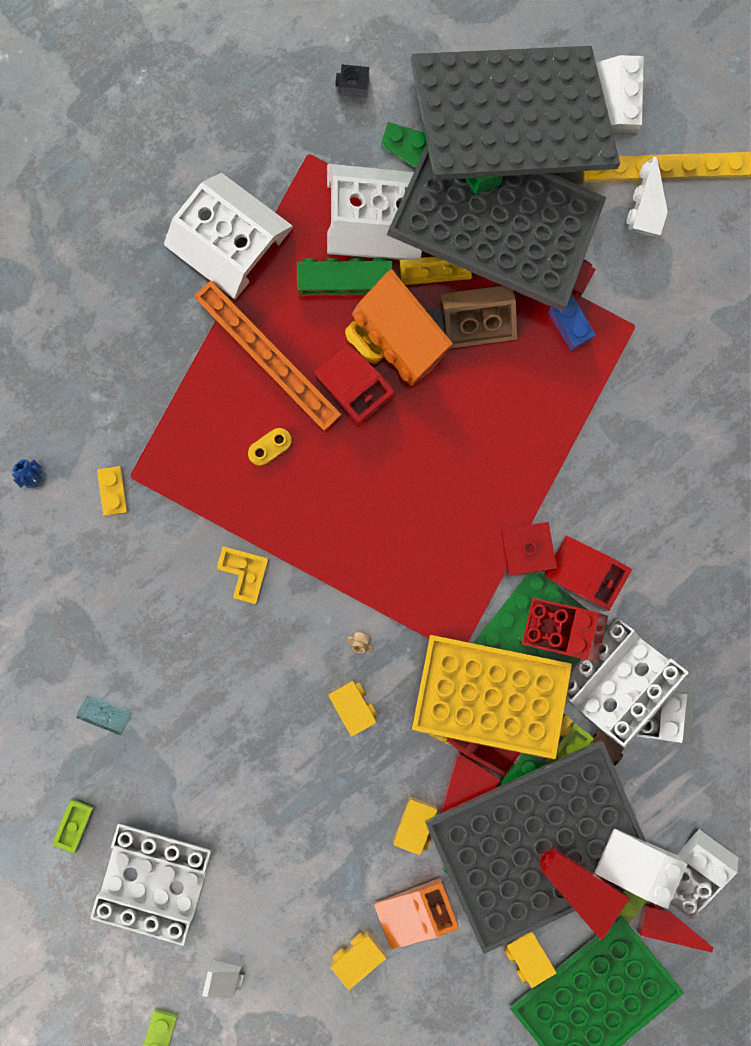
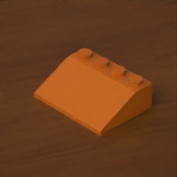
M392 269L367 293L352 313L357 325L363 327L369 335L371 342L381 349L385 359L395 366L400 377L408 382L410 386L429 374L453 345Z

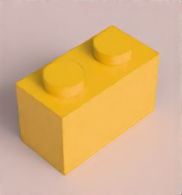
M354 680L328 694L351 737L377 723L375 717L378 716L373 704L367 705L363 698L367 694L361 683L355 684Z
M410 797L393 840V845L420 856L422 850L427 851L431 837L428 836L429 830L425 821L438 815L437 807Z
M369 931L364 935L361 932L350 941L352 945L346 950L343 948L339 949L331 957L333 960L331 961L330 968L348 990L386 960V952Z
M533 932L506 943L507 948L504 951L510 962L516 961L520 969L516 972L523 984L528 982L531 988L556 974L553 965Z

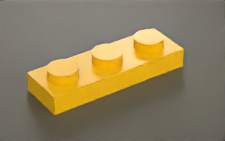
M438 257L400 260L401 281L404 285L472 279L470 271Z

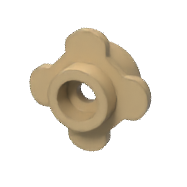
M356 632L352 637L347 638V643L351 645L352 651L360 654L365 653V651H373V647L370 646L371 638L369 635Z

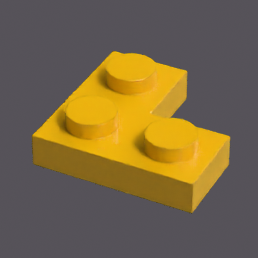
M222 546L216 569L239 575L233 596L234 599L257 604L269 559Z

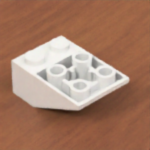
M653 157L642 165L639 177L643 178L641 185L635 189L633 201H636L634 209L629 211L626 224H629L628 230L657 237L662 233L668 211L658 160L656 157Z
M674 692L636 736L680 743L690 742L695 695Z
M700 829L683 846L678 854L688 865L670 903L692 920L737 874L739 859Z

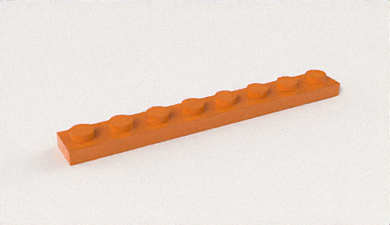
M211 280L194 296L205 310L324 432L342 416Z

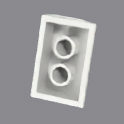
M620 55L597 62L596 66L613 133L637 134L642 125L644 56Z

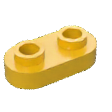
M355 321L345 329L347 340L356 347L369 363L377 364L384 357L381 349L371 342L367 332L363 327L357 325Z
M276 428L253 443L248 451L251 462L257 466H264L287 451L292 443L289 432L283 428ZM277 436L284 438L281 444L275 442ZM257 450H264V455L262 457H257Z

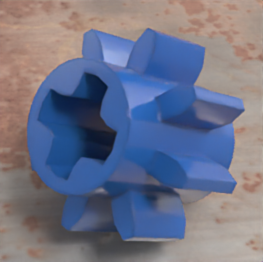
M26 459L20 460L13 467V481L20 488L24 485L27 488L35 487L42 479L40 475L43 473L40 470L41 466L35 460L31 462Z

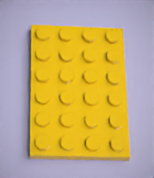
M430 635L411 731L555 760L572 664Z

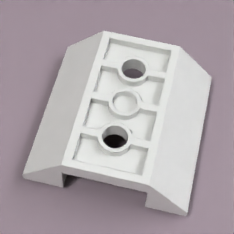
M328 164L327 188H331V225L327 231V254L394 260L421 258L422 250L387 236L389 227L398 209L396 202H401L414 172ZM350 198H358L361 201V206H353L350 203Z
M220 173L201 182L173 217L164 246L236 300L249 283L246 277L273 242L280 245L293 226L223 173ZM206 210L211 211L212 215L209 220H200L202 212ZM239 238H247L248 243L245 247H236V241Z
M617 618L604 633L598 663L581 659L571 670L566 699L609 737L626 748L690 673L671 658L668 660L642 640L635 630ZM641 666H648L649 671L646 675L639 676L637 674ZM609 702H617V708L614 711H606V706Z
M118 823L111 845L113 851L101 892L96 896L90 919L184 946L207 873L211 850ZM129 867L136 869L138 873L137 879H127L125 875L126 869ZM173 881H180L184 886L183 892L179 894L174 893L171 890V883Z

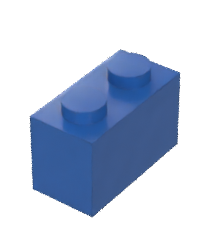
M572 294L563 312L550 307L548 313L571 352L589 343L596 336Z

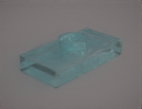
M87 696L76 718L121 736L131 713Z

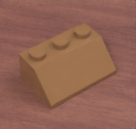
M505 286L441 294L445 335L453 343L449 349L517 340L516 299L512 289Z

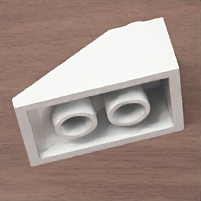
M614 828L594 873L647 901L668 909L688 864L676 854Z

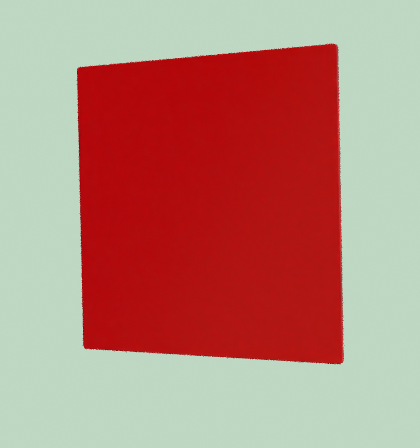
M309 154L305 157L275 212L293 226L292 230L280 245L275 242L271 244L246 277L249 283L236 300L230 296L228 299L342 416L324 432L215 320L130 476L138 483L428 639L430 635L469 642L508 569L501 530L531 525L634 332L635 325L572 292L571 294L596 336L589 343L571 352L548 313L551 306L513 290L516 299L517 340L451 348L429 374L412 386L400 377L398 370L385 357L377 364L369 363L395 391V396L358 426L313 372L346 344L350 343L347 340L345 329L355 321L352 313L357 304L366 295H299L297 290V262H303V259L307 258L316 259L317 262H326V259L338 258L340 261H350L351 258L373 261L374 258L327 254V231L331 225V188H327V165L329 163ZM350 198V203L353 206H361V201L358 198ZM396 202L397 208L399 207L401 202ZM424 251L421 253V258L436 257ZM387 259V261H392V270L401 280L400 260ZM471 272L472 279L405 286L426 311L437 309L442 311L441 294L503 285ZM276 428H283L289 432L292 443L287 451L264 466H257L251 462L248 451L253 443ZM282 436L275 438L277 444H281L284 441ZM259 449L256 451L257 457L264 455V450Z

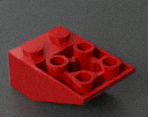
M350 343L346 344L313 372L358 426L395 396V391Z
M566 535L555 554L557 569L547 570L544 575L557 585L603 611H610L632 569L616 559Z
M532 598L522 645L598 663L608 616L595 611Z

